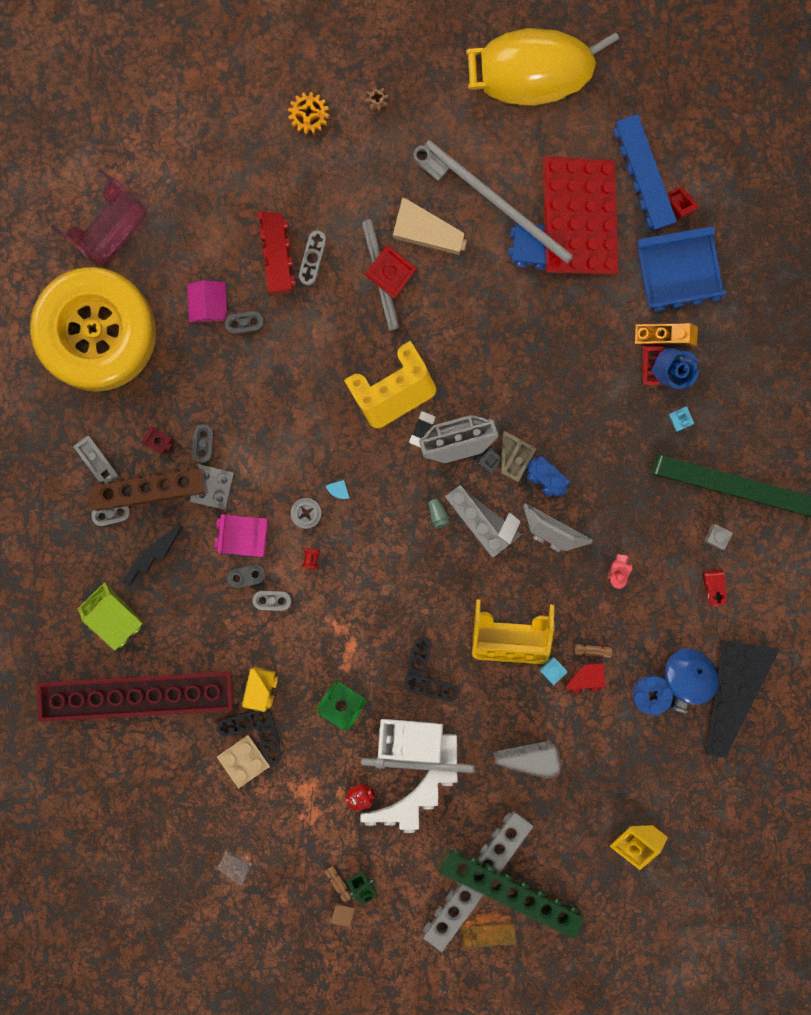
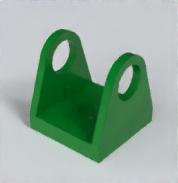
M335 679L315 712L345 732H348L368 699ZM337 701H345L347 708L344 711L337 710Z

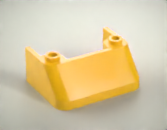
M476 599L472 656L475 659L544 664L549 660L554 632V605H550L548 617H535L531 625L495 623L490 613L480 612V600Z

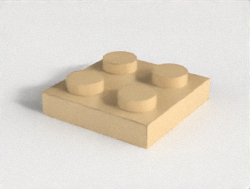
M249 734L217 756V759L238 789L270 767V764L265 760Z

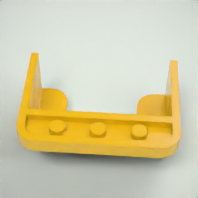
M411 341L402 345L397 353L403 368L370 387L366 378L361 374H354L344 380L367 421L373 428L380 429L428 401L436 394V385Z

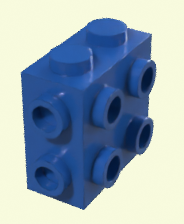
M516 222L515 227H511L510 239H514L513 246H509L508 258H512L511 263L515 264L516 267L525 268L527 265H532L535 269L545 270V245ZM535 224L538 228L545 232L544 225Z
M542 456L538 459L534 457L528 463V470L526 471L528 480L534 485L538 483L542 486L541 491L549 498L551 496L555 498L558 495L561 497L570 488L567 486L570 481Z

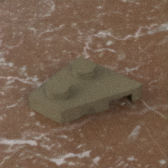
M504 431L502 434L501 474L519 482L536 448Z

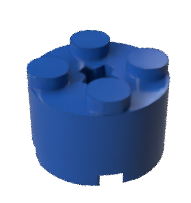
M665 348L658 355L652 368V373L662 385L683 389L690 387L696 381L699 374V369L697 368L698 361L690 352L675 348Z
M648 675L641 677L632 687L634 705L648 715H659L665 712L672 703V691L667 682L658 676ZM650 691H655L656 697L654 699L648 695Z

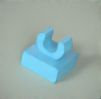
M687 406L668 414L676 432L694 424Z

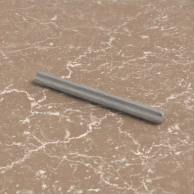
M365 220L362 222L373 263L380 254L372 220ZM378 287L388 328L390 331L397 330L399 326L392 298Z

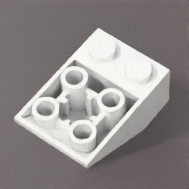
M381 719L378 758L440 763L443 724Z

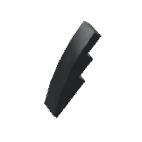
M176 526L160 537L136 561L121 583L131 586L140 571L144 574L148 573L156 558L164 561L183 528Z

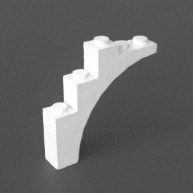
M442 734L440 763L457 764L456 734ZM428 770L419 785L404 799L379 810L361 812V822H365V825L369 826L376 825V822H384V825H396V822H399V830H403L404 833H414L415 830H419V806H422V809H434V806H438V783H442V786H453V782H457V772Z

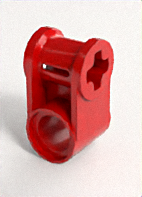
M723 569L703 571V582L708 603L713 607L724 605L727 601ZM716 593L717 596H721V599L718 600V603L717 600H713V596H716Z

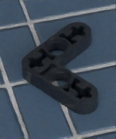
M424 637L418 638L413 645L405 678V688L413 693L445 701L456 700L459 696V690L456 685L424 677L431 644ZM421 641H425V645L428 646L427 649H423L422 655H426L425 659L421 656H414V652L419 653L417 643H421ZM420 659L423 662L421 670H415L412 667L414 660ZM415 678L417 683L422 684L421 680H426L423 685V692L419 691L421 688L419 686L411 689L410 684H407V682ZM433 682L437 685L435 693L427 692L426 686L428 683ZM440 684L444 685L443 689L449 690L452 687L456 694L448 698V694L442 692V696H438Z
M268 709L263 713L268 715L269 718L266 719L265 723L262 720L256 721V726H254V720L251 715L255 714L254 718L261 716L263 711L247 712L225 718L218 723L217 730L222 736H231L257 729L265 760L268 763L275 764L281 759L282 751L272 714ZM242 717H247L250 720L249 727L243 728L240 726L239 721ZM233 719H236L237 731H235V727L230 728L228 733L221 729L224 726V722L227 725L234 724ZM265 731L273 733L274 738L272 741H265L263 739ZM276 742L277 746H273L274 752H278L276 760L268 757L271 750L270 747L266 749L265 745H271Z

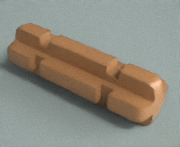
M575 645L574 653L575 655L582 656L585 654V656L610 658L612 657V648Z
M334 866L327 868L325 873L328 878H331L330 881L338 894H341V899L343 902L349 901L352 897L340 875H337V870Z

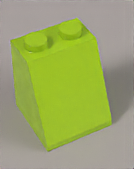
M105 582L77 608L82 621L113 650L122 647L127 642V638L131 634L137 633L142 625L138 615Z

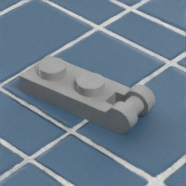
M89 435L73 446L99 482L109 484L114 479H121L120 475ZM108 471L110 475L104 478L102 474Z

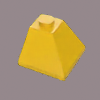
M653 825L630 826L611 843L610 847L641 870L661 852L668 837Z

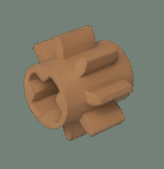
M374 87L372 92L367 91V96L370 98L366 99L365 103L371 104L370 110L376 108L380 112L382 106L387 107V103L384 100L389 99V96L383 94L384 88L376 90V87ZM378 96L380 102H376L374 97Z

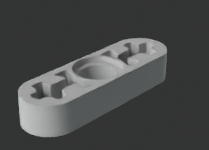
M318 230L313 231L309 235L299 273L301 283L306 286L313 285L317 279L326 244L324 233ZM317 235H320V239L323 240L318 242L317 249H321L320 252L316 249H309L310 246L314 248L315 242L312 238H316ZM310 253H315L318 256V260L315 263H309L307 256ZM305 265L316 267L315 270L311 268L310 274L313 278L305 281V277H303V274L308 272V267H305Z

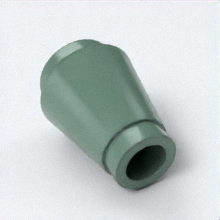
M439 499L429 501L432 525L436 529L448 525L450 517Z

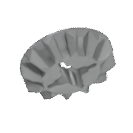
M302 498L296 501L291 508L292 521L298 527L304 529L316 526L321 519L319 504L310 498ZM301 506L306 510L313 508L310 512L312 520H309L307 517L299 519L303 514Z

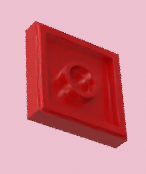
M386 245L364 275L394 299L417 268L389 245Z

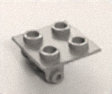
M198 464L199 469L205 470L208 493L190 496L189 502L225 510L234 473Z

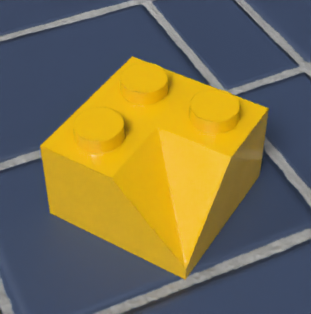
M258 667L250 669L242 707L263 712L272 707L274 695H271L272 688H276L278 676H275L276 671Z

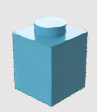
M554 657L539 669L553 685L567 673L566 669Z

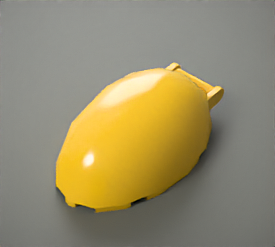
M525 28L507 32L490 41L485 48L466 50L470 80L468 89H483L488 96L490 95L501 102L526 106L559 101L567 95L578 92L592 78L596 65L593 53L587 45L577 38L558 30ZM476 55H481L483 82H477Z

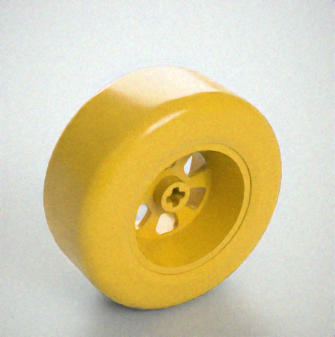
M85 267L60 275L42 291L32 311L30 334L37 357L53 376L77 389L107 391L128 383L146 366L155 346L156 323L150 304L131 281L108 269ZM85 306H90L91 316L83 319L78 314V310ZM103 306L112 312V315L106 320L98 317L99 310ZM71 322L80 324V333L69 335V324ZM119 325L118 337L114 338L107 335L108 326ZM96 327L97 332H92L90 328ZM83 339L89 342V348L86 353L76 349V344ZM104 340L110 346V349L102 354H98L96 344Z

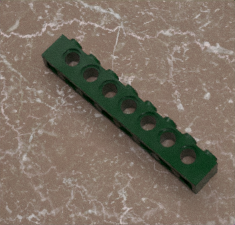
M446 848L436 867L440 874L564 935L575 938L585 919L581 915L580 909L572 905L569 908L564 905L562 900L556 897L551 899L547 897L548 894L540 889L535 891L531 889V885L524 881L520 883L515 881V878L504 872L502 875L497 872L498 869L489 864L484 866L480 864L481 861L473 856L468 858L464 856V852L457 848H453V850ZM465 863L464 869L457 870L459 864ZM482 872L480 878H474L475 873ZM494 880H499L497 886L491 887V883ZM511 888H515V892L512 895H507ZM532 896V900L529 903H524L527 897ZM544 905H549L546 911H541ZM565 913L562 919H558L559 914Z

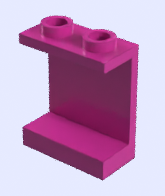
M221 514V518H217L216 529L219 530V537L215 538V549H218L217 553L265 557L268 519Z

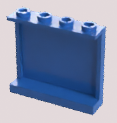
M714 226L639 239L636 242L648 310L653 309L654 312L665 310V307L672 306L673 309L684 307L685 303L690 302L691 305H698L703 303L702 300L710 299V302L722 300L721 297L726 295V291H723L713 237L715 234Z

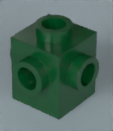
M363 870L346 880L350 888V896L354 901L358 900L362 906L379 896L375 889L378 887L372 877L368 878Z

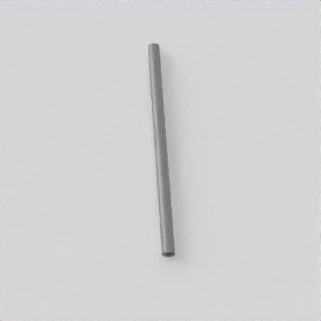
M431 140L425 143L424 146L442 163L566 263L572 260L573 255Z

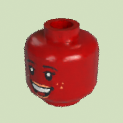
M359 784L349 788L347 795H345L348 807L356 812L370 808L375 798L374 790L366 784Z

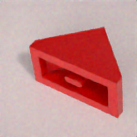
M682 186L667 193L677 221L695 213L699 208L698 204Z

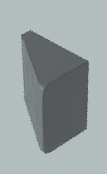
M488 447L483 453L477 454L474 461L492 474L500 464L502 457Z

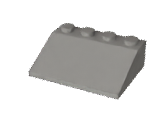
M550 741L493 752L497 764L537 775H544L545 778L556 776V772H560L556 748Z

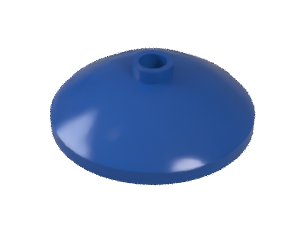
M685 648L675 652L668 659L665 677L670 690L678 699L691 705H700L712 699L718 689V673L712 661L704 653L695 649Z

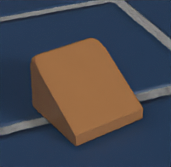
M336 902L331 924L350 927L355 907Z

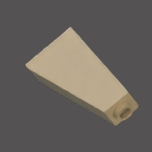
M402 198L393 233L394 239L457 255L460 254V250H465L467 239H464L465 233L411 201Z

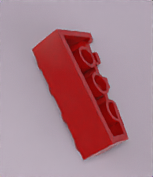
M257 212L258 219L261 222L260 234L264 245L263 255L266 261L265 269L269 293L292 292V286L296 285L294 274H290V267H293L292 256H288L287 251L288 248H291L290 239L285 236V230L288 229L287 218H283L282 213Z

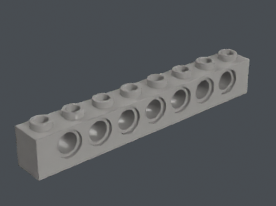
M514 810L512 813L508 812L502 820L504 822L503 826L500 829H495L491 835L492 841L489 845L485 844L479 852L481 854L478 858L481 861L480 864L490 859L493 861V867L498 869V873L501 872L534 827L531 822ZM514 828L516 830L515 836L507 837L505 835L506 830ZM503 844L505 846L504 851L501 853L495 852V845ZM477 872L475 875L481 876L482 872ZM458 882L457 889L455 891L451 890L445 898L446 904L443 907L439 906L434 913L435 919L432 923L428 922L422 930L424 932L423 939L441 952L483 897V894ZM468 891L471 895L468 899L464 900L460 898V893ZM450 907H457L459 909L458 914H449L448 910ZM440 922H444L448 927L446 930L440 931L437 929V925Z

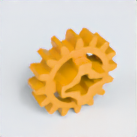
M303 92L302 98L295 96L296 102H290L293 108H288V113L292 114L288 116L289 120L293 121L291 123L292 127L298 126V132L303 129L305 135L308 134L309 130H311L312 134H315V129L322 131L321 124L326 126L327 122L324 119L329 118V114L325 113L329 111L328 106H324L326 104L325 99L319 101L320 95L318 94L316 97H313L312 92H310L309 96H306ZM314 103L320 107L321 111L314 107ZM308 110H311L312 113L307 117L306 113ZM296 116L302 118L304 123H300Z

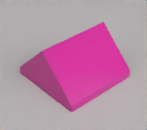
M203 280L187 284L189 322L226 321L227 301L225 282Z

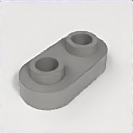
M126 506L93 511L92 521L98 526L125 521L130 516V508ZM120 508L124 510V514L121 516L118 514ZM101 513H104L106 516L104 520L99 518Z
M259 591L253 597V605L259 610L284 611L290 607L292 602L290 595L283 591ZM261 597L266 598L265 604L259 602ZM279 598H285L286 602L284 605L279 604Z

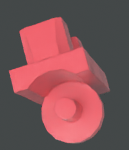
M618 554L608 572L607 579H610L611 585L616 589L624 588L627 584V579L632 571V565H628L629 556Z

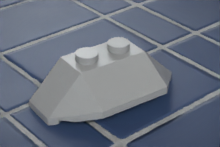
M469 415L434 425L419 440L425 458L448 463L483 453L498 438V433L492 419L487 420L482 417Z
M526 503L523 505L530 533L534 535L533 539L542 544L544 541L551 544V549L560 553L561 550L567 551L593 542L591 538Z

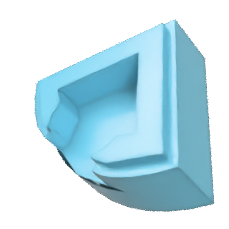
M344 480L326 485L327 490L334 497L349 499Z

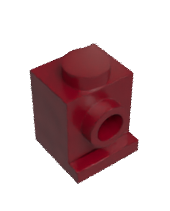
M151 426L141 443L164 455L165 453L168 454L171 450L173 439ZM160 438L161 444L156 445L155 439Z

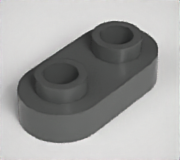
M255 311L231 314L225 321L226 329L232 334L258 331L264 324L261 314ZM252 319L258 320L256 325L251 324ZM234 321H237L239 323L238 327L236 328L232 327V323Z
M199 425L194 430L192 455L199 463H206L212 457L214 433L208 425ZM203 431H206L208 434L206 438L201 437ZM201 450L206 451L205 457H200L199 453Z
M251 565L230 571L227 581L233 588L246 587L261 583L265 579L266 573L262 566ZM253 571L259 572V576L257 578H254L252 576ZM235 575L240 576L239 582L233 580Z

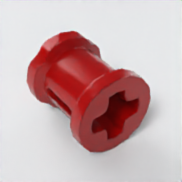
M304 548L305 558L304 564L301 567L318 569V554L321 553V550Z

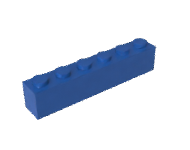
M638 114L616 121L613 133L615 138L620 141L621 146H619L622 157H625L627 160L626 169L629 175L632 174L634 180L632 186L635 193L638 192L640 196L639 205L642 211L645 210L647 216L645 222L648 229L651 228L652 232H656L673 226L677 221Z

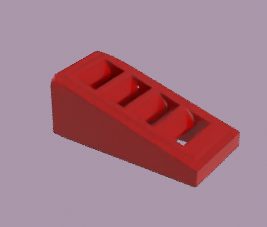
M642 345V385H662L656 378H647V375H654L652 371H647V367L654 366L655 363H648V359H657L658 355L663 351V346ZM648 352H657V355H648Z

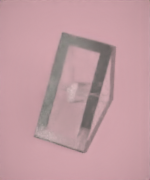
M224 852L217 870L239 885H243L252 863Z

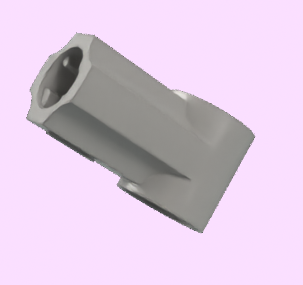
M418 146L413 154L415 164L421 166L433 178L439 181L449 168L434 156L426 146ZM418 152H424L427 158L419 160L416 155Z

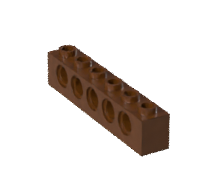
M198 466L188 467L187 471L180 472V469L169 470L168 474L161 475V472L149 474L150 477L142 478V475L132 476L131 480L128 481L114 479L109 484L95 482L93 486L88 487L90 509L92 511H102L206 494L208 490L205 470L199 469ZM188 477L189 484L186 487H182V479ZM169 480L170 487L164 490L162 485L164 481ZM150 483L151 491L145 493L144 486ZM131 486L133 490L132 494L130 496H126L125 490L127 487ZM112 489L114 495L111 499H107L106 494Z

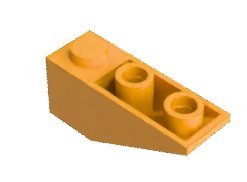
M690 323L636 325L635 344L697 346L698 327Z

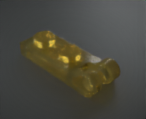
M514 923L460 927L461 934H463L462 948L516 944ZM470 934H476L477 940H471Z

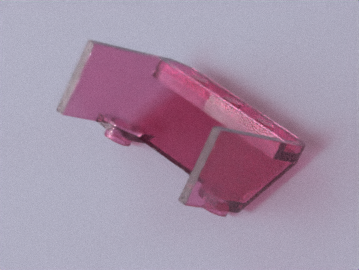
M99 169L98 172L109 181L103 190V196L109 203L85 231L75 226L70 228L65 234L53 224L51 228L93 264L103 266L145 218L146 208L118 181L102 169Z

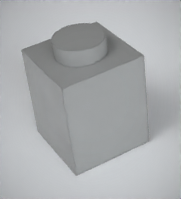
M714 524L711 526L704 543L719 550H725L733 533Z

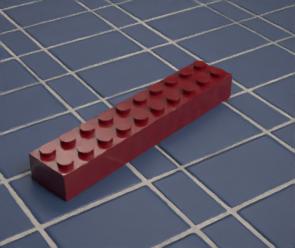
M233 671L38 682V722L233 711L235 709Z

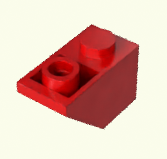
M604 663L582 664L565 684V689H570V693L582 692V688H589V691H601V687H605Z

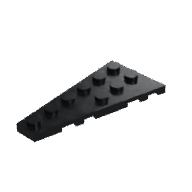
M722 640L717 669L719 682L718 689L713 697L706 755L726 758L780 649Z

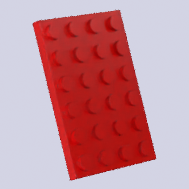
M543 157L545 233L573 255L572 260L566 263L545 246L546 273L619 274L615 160Z

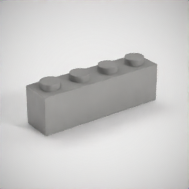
M461 485L445 496V499L491 558L510 545L499 537V532L505 521L463 489ZM517 530L511 543L522 535Z

